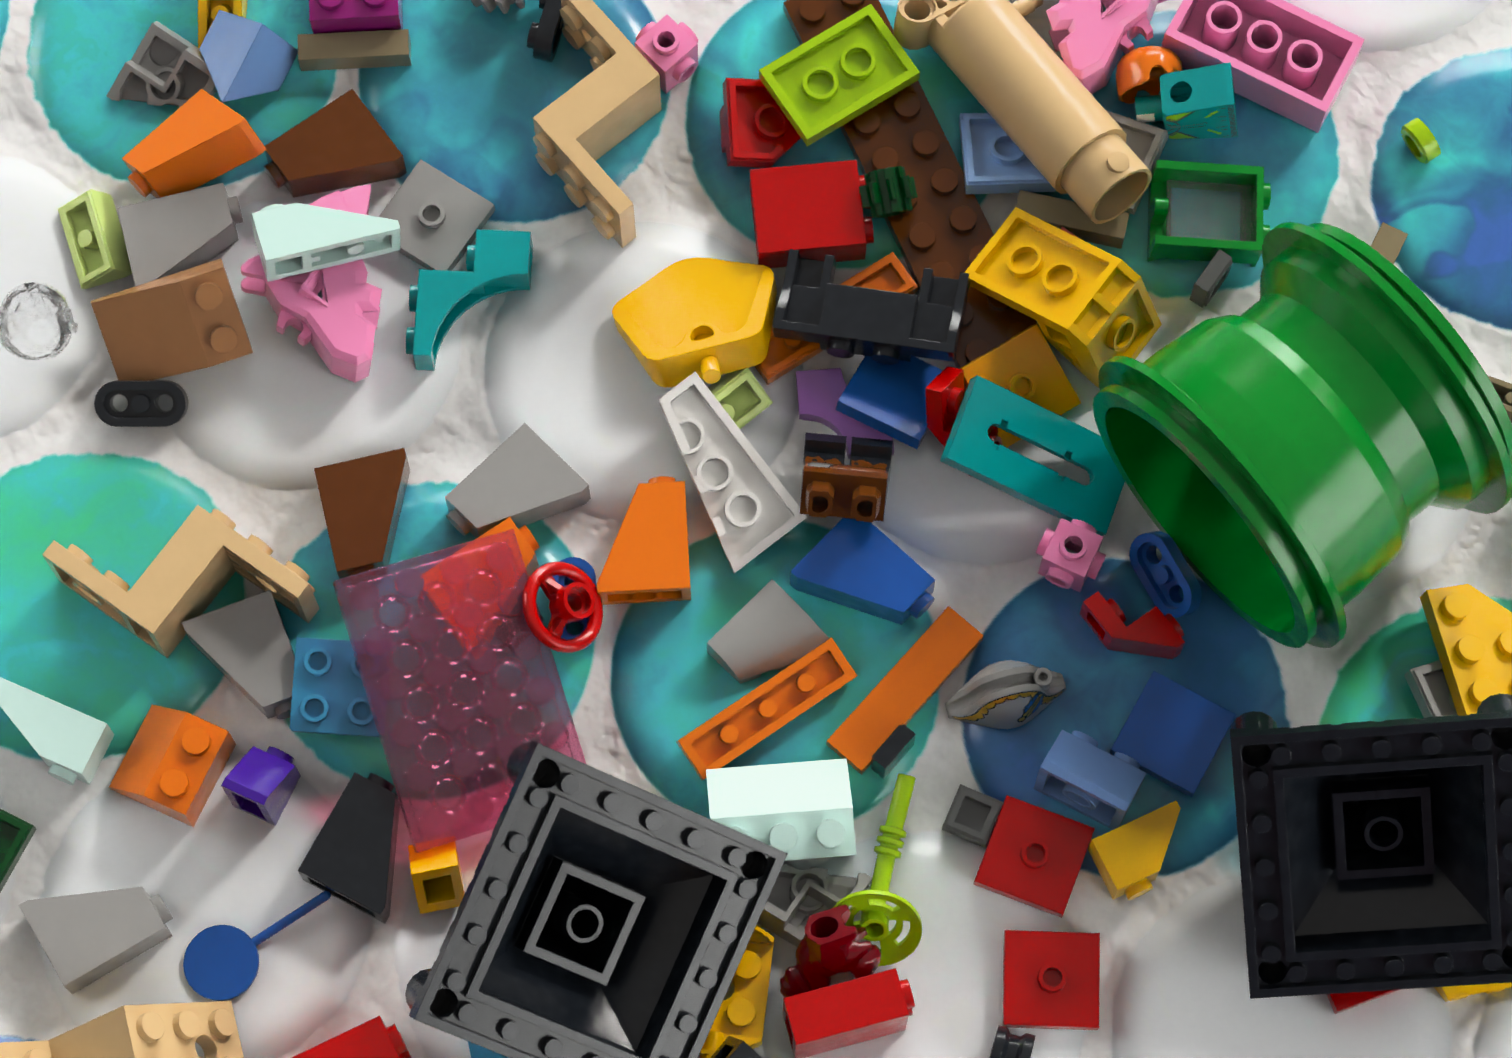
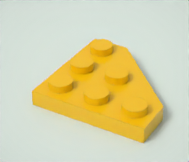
M1469 584L1426 590L1420 596V600L1457 715L1477 714V709L1482 701L1491 695L1499 693L1512 695V612Z

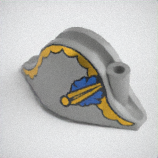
M1015 660L998 661L989 664L974 675L945 703V707L950 719L996 729H1011L1031 721L1066 690V685L1061 673L1050 671L1047 668H1040Z

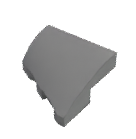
M155 21L149 27L132 59L125 62L106 96L115 101L124 99L147 102L148 105L163 106L166 104L181 107L200 89H203L212 96L216 94L217 90L199 48L160 22Z
M772 579L707 642V653L741 684L759 678L762 673L774 669L780 671L787 668L827 641L829 637Z
M783 864L758 920V924L798 947L805 935V926L810 915L833 908L838 901L847 895L867 890L871 884L872 877L865 873H858L857 878L827 874L828 869L811 867L807 870H799L790 864Z

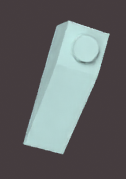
M302 203L288 205L272 204L264 207L261 211L252 213L253 236L267 282L400 250V225L398 220Z
M0 677V707L46 765L50 767L48 774L70 785H73L76 779L90 785L115 735L108 724Z

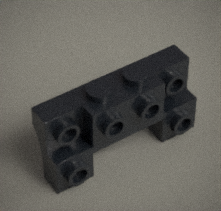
M790 249L784 282L776 306L772 327L775 337L820 343L821 350H827L828 354L838 358H852L854 354L871 356L874 361L888 365L897 364L899 360L910 362L911 356L955 362L959 334L964 322L970 287L969 273L960 272L958 280L934 276L933 269L924 268L918 299L917 295L833 284L836 270L834 255L826 254L824 261L800 258L799 250Z

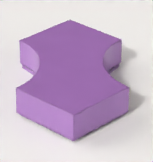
M841 368L796 371L799 419L819 422L832 429L837 435L847 436L845 450L848 459L851 456L852 437L893 441L892 437L835 410L837 402L847 386L843 379ZM893 441L892 455H894V441Z

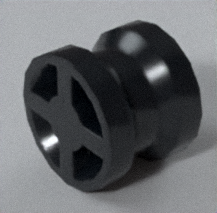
M998 1025L989 1058H1030L1035 1035L1025 1033L1022 1036L1011 1034L1007 1027Z

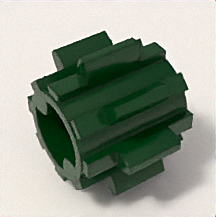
M888 167L863 175L865 186L859 187L863 208L871 210L872 218L891 217L913 210L911 199L918 198L914 177L906 176L904 167Z

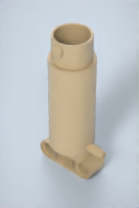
M899 0L893 28V35L899 44L909 50H918L930 45L1052 187L1060 194H1068L1092 222L1102 224L1117 218L1136 203L1147 190L1152 180V172L1126 144V132L1025 20L1024 17L1043 4V0H1017L1013 3H1010L1009 0Z

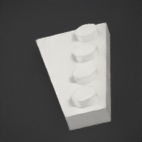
M696 372L692 373L658 400L733 573H736L807 518L806 514H800L799 505Z

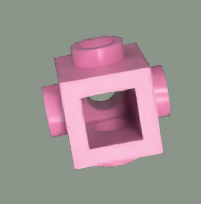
M665 15L657 23H648L638 33L635 48L659 73L660 88L666 94L678 83L686 81L698 67V39L685 23L680 22L677 24L672 18Z
M1061 518L1055 531L1046 529L1038 545L1036 554L1043 556L1038 574L1045 576L1050 583L1064 589L1071 588L1080 592L1087 577L1096 579L1105 560L1106 554L1099 552L1103 536L1096 534L1097 530L1082 520L1072 519L1070 522ZM1065 547L1068 548V549H1070V550H1072V551H1075V552H1077V553H1075V554L1069 553V552L1065 549Z

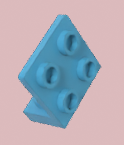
M296 637L289 726L291 731L382 737L385 731L388 676L392 661L391 643Z

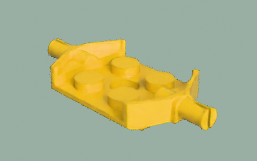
M757 925L732 979L735 987L734 993L730 998L723 1000L699 1054L700 1058H711L728 1036L743 1040L752 1049L762 1045L774 937Z

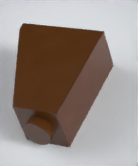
M353 89L265 145L268 163L263 166L264 170L278 189L284 185L293 198L400 178L407 173L403 155Z
M404 448L314 468L335 566L342 585L350 583L354 587L365 586L377 581V576L387 574L410 474V467Z

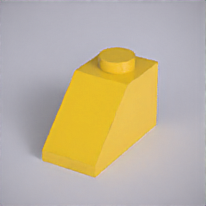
M1177 800L1091 840L1088 851L1113 900L1124 894L1128 900H1132L1153 889L1151 882L1156 879L1161 869L1181 809Z

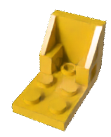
M1017 207L1014 208L964 272L969 273L971 287L1037 320L1046 340L1098 388L1099 370L1105 362L1115 356L1136 359L1162 325L1141 276L1122 259Z

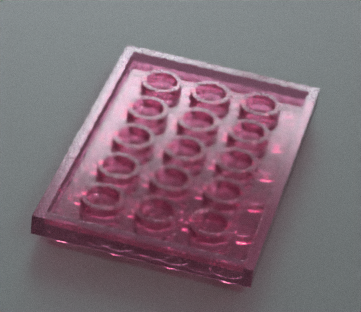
M514 529L334 580L333 582L415 853L494 829L514 785L508 776V759L514 749L521 744L533 740L586 764L552 651L533 635L524 617L522 595L529 577ZM536 603L537 612H538V615H539V617H540V620L542 621L541 616H540V612H539V609H538V606H537V603Z

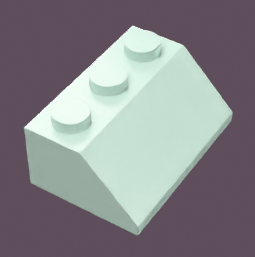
M847 758L706 769L709 815L711 820L788 853L785 861L856 855L853 806Z

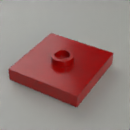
M1006 795L973 885L1062 918L1095 828Z
M1005 930L1002 1026L1010 1028L1098 1030L1100 933Z

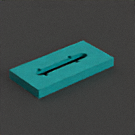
M978 375L970 379L940 461L1059 519L1063 518L1070 522L1072 519L1082 520L1092 525L1097 530L1096 534L1106 535L1125 480L1113 462L1101 436ZM992 425L1086 470L1090 476L1088 485H1082L1066 476L1062 477L1052 469L1002 445L995 444L988 436L989 427Z

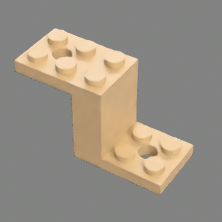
M561 0L562 8L559 11L564 23L562 32L567 41L576 50L582 47L591 57L590 63L594 71L533 117L535 130L533 141L538 151L535 157L547 174L552 176L556 173L566 184L563 187L564 191L577 207L580 208L585 205L594 215L592 222L600 234L607 240L613 237L623 248L636 238L634 205L596 161L662 110L660 75L593 0Z
M197 505L129 591L130 586L112 571L107 570L102 575L91 564L93 559L74 544H70L66 549L53 540L42 554L61 583L166 658L170 656L186 635L182 622L202 615L235 572L262 591L270 590L276 601L307 623L311 621L320 609L313 594L316 590L307 582L310 576L302 568L291 561H287L285 565L270 556L273 550L265 542L252 534L248 539L244 538L233 530L236 524L228 516L215 508L209 513Z
M231 1001L123 1005L50 1040L0 1043V1058H202L197 1055L195 1043L201 1046L205 1058H244Z

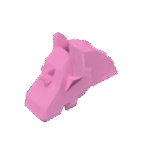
M1059 0L1058 4L1046 10L1052 28L1049 30V35L1055 52L1060 51L1064 64L1088 91L1093 94L1107 85L1122 52L1127 54L1134 49V43L1131 41L1138 34H1142L1147 41L1153 38V29L1150 25L1151 18L1157 4L1167 0Z
M371 184L353 187L342 192L340 190L321 197L310 205L368 215ZM259 255L249 259L241 266V274L246 276L241 281L242 291L267 298L278 316L277 332L283 335L289 325L301 331L298 335L297 343L305 346L310 342L330 372L355 383L369 376L382 289L366 283L368 272L363 259L267 282ZM320 290H321L322 298H320L319 296H317L318 293L320 292Z

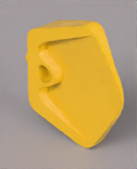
M689 258L673 263L619 300L613 307L612 315L618 332L658 386H677L694 372L706 383L713 384L720 380L722 374L754 367L761 364L766 358L776 303L777 284L773 271L765 265L712 258Z

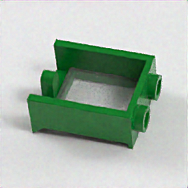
M1156 160L1148 195L1147 262L1162 258L1211 261L1220 249L1232 257L1233 263L1250 264V267H1255L1262 254L1264 238L1271 231L1270 225L1263 224V210L1269 209L1271 199L1270 183H1264V167Z

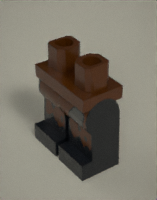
M806 432L800 514H809L811 517L826 518L827 516L851 518L863 522L883 521L890 481L893 441L852 437L850 465H844L847 436Z

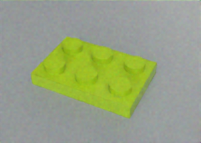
M869 4L759 69V78L806 146H809L915 83L920 78V72L872 4Z

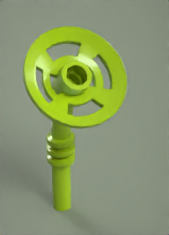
M900 773L897 776L885 825H880L879 828L883 835L877 836L876 839L880 845L874 847L877 859L870 890L847 895L834 905V907L844 904L847 906L852 905L850 908L851 914L846 922V926L866 928L867 935L863 939L880 941L881 960L878 966L891 965L907 958L918 947L922 936V922L917 910L904 898L889 892L895 859L901 858L902 854L898 851V848H903L904 842L900 839L906 838L907 834L903 827L916 780L913 776ZM886 901L892 902L897 906L892 908L886 904ZM861 910V920L854 922L855 915ZM889 920H896L894 928L889 931ZM903 921H910L908 934L898 943L896 939L902 932Z

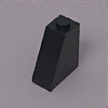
M354 772L299 867L298 872L304 881L323 891H329L332 896L385 924L390 916L400 803L396 794L392 792L394 785L373 773H370L365 778Z

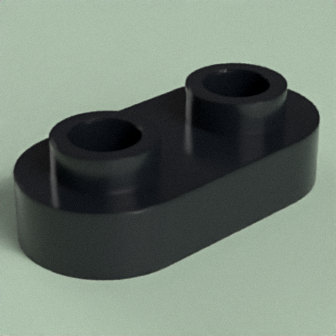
M539 0V8L543 9L540 22H532L527 47L533 49V57L535 59L552 62L561 39L562 28L564 27L563 18L559 11L562 8L561 0Z
M116 380L103 385L98 390L95 396L94 407L98 417L110 426L166 427L179 422L185 416L188 409V397L185 390L179 384L169 380ZM117 394L125 396L128 401V406L124 411H118L113 406V399ZM162 394L169 395L173 400V407L170 411H163L158 405L159 397Z

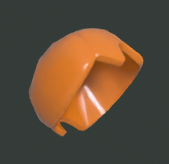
M1161 46L1139 47L1125 54L1117 64L1115 79L1118 100L1127 104H1133L1137 92L1141 90L1147 91L1150 95H1158L1161 75L1183 71L1182 61L1178 55L1172 50Z

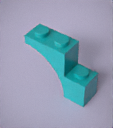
M476 229L475 245L467 246V271L419 269L418 285H410L409 311L416 312L415 327H407L406 354L413 355L416 370L435 371L436 358L444 337L456 320L471 307L497 294L531 289L533 259L531 232Z

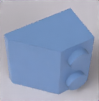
M1062 730L1040 766L1033 789L1112 830L1120 827L1146 776V772L1139 769L1140 764L1136 760L1123 753L1115 752L1113 756L1097 748L1098 742L1089 735L1080 731H1073L1070 734Z

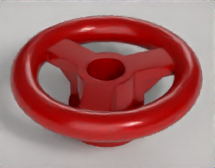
M566 562L546 563L529 576L523 590L522 607L526 623L533 635L546 647L562 653L577 652L589 646L597 637L603 620L602 600L591 578L580 568ZM553 576H564L574 582L563 587L555 581ZM539 587H541L550 601L549 609L552 616L547 628L540 620L536 607ZM589 617L585 630L579 636L572 639L561 638L566 624Z

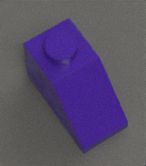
M253 746L225 777L221 787L235 808L276 826L301 775L296 765L292 764L294 758L291 755L271 746L268 747L266 752Z

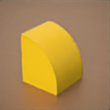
M455 837L408 845L411 876L420 914L459 907L464 897L465 889Z

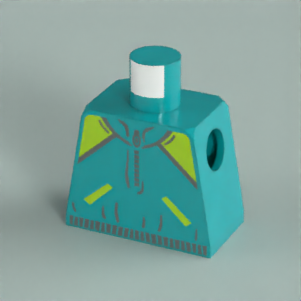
M1231 62L1163 74L1160 76L1161 94L1135 97L1137 121L1143 123L1163 121L1164 128L1168 131V139L1238 137Z

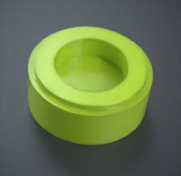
M1414 118L1402 126L1401 135L1406 146L1421 163L1427 164L1441 154L1434 135L1419 118Z

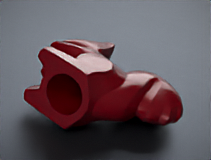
M840 905L809 916L805 926V935L795 952L796 965L788 967L785 970L784 976L780 978V992L784 998L831 986V976L850 972L853 979L872 975L881 960V950L870 941L860 942L867 935L866 928L845 925L851 914L847 905Z

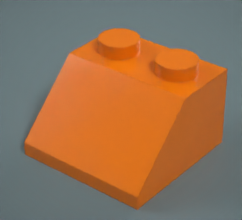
M152 704L109 788L194 827L236 743L229 731L185 711Z

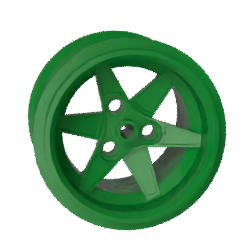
M1286 222L1274 227L1264 238L1262 244L1264 268L1260 275V300L1240 316L1226 315L1202 321L1157 351L1144 363L1125 356L1110 358L1099 370L1100 392L1093 399V413L1101 438L1113 462L1143 509L1158 529L1168 534L1174 540L1189 566L1229 607L1257 630L1287 647L1301 648L1308 643L1320 648H1331L1341 641L1346 634L1347 623L1343 607L1359 595L1399 555L1409 533L1410 521L1428 506H1435L1452 510L1464 508L1476 513L1490 514L1497 512L1509 503L1512 498V424L1497 391L1466 343L1437 307L1395 265L1364 241L1338 227L1323 223H1313L1306 226L1300 223Z

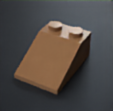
M221 258L91 301L118 380H156L208 368L253 353Z

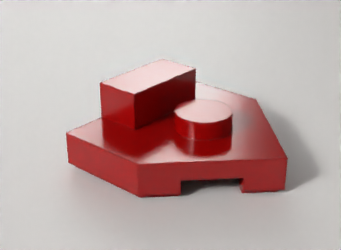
M725 79L723 82L724 105L720 110L721 148L722 153H726L727 166L771 168L801 137L760 79Z

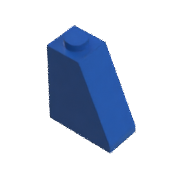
M842 518L790 571V585L796 591L901 625L911 615L918 619L935 600L931 595L934 591L935 579L871 522Z

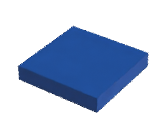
M865 356L840 396L835 410L918 449L929 430L927 427L925 388L943 370L914 356H911L910 362L899 360L894 365L878 363L871 356Z
M1153 671L1109 753L1114 756L1115 752H1119L1133 758L1140 764V770L1193 797L1237 714Z

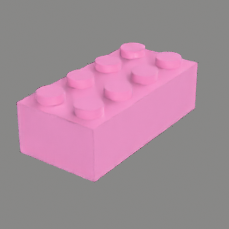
M1183 0L1164 34L1161 47L1175 52L1182 61V67L1187 70L1231 62L1234 93L1319 133L1357 61L1365 39L1284 0Z

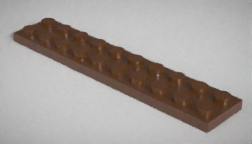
M787 0L783 2V10L800 45L869 4H872L893 34L892 26L879 0ZM916 81L840 128L863 175L878 169L902 166L905 168L906 176L914 177L918 198L911 199L913 210L900 215L885 217L884 219L920 291L924 268L933 269L934 276L959 280L960 272L964 273L994 234L975 195L966 194L964 173L919 81ZM970 286L964 322L960 329L954 362L956 368L960 369L1034 324L1038 325L1037 321Z

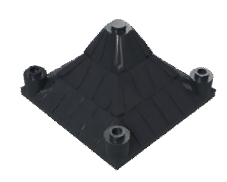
M1501 693L1491 695L1482 701L1477 709V714L1465 716L1450 715L1423 719L1408 718L1381 722L1366 721L1338 725H1310L1296 728H1278L1271 716L1257 711L1243 713L1235 719L1230 729L1250 999L1512 982V695Z
M533 740L521 744L514 749L508 759V776L514 784L508 801L498 818L491 839L486 845L474 872L473 879L457 910L456 917L439 950V955L432 968L419 971L407 984L405 996L406 1003L411 1009L409 1016L414 1020L508 1058H698L788 853Z

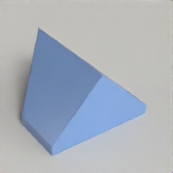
M222 10L218 11L199 48L222 103L279 91L298 54L296 48L262 23Z

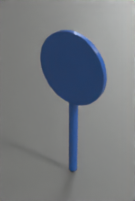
M329 891L320 893L253 938H250L241 929L230 925H215L204 929L192 939L184 955L183 967L189 985L199 995L214 1001H227L240 996L249 989L258 973L259 954L256 946L329 900L331 893Z

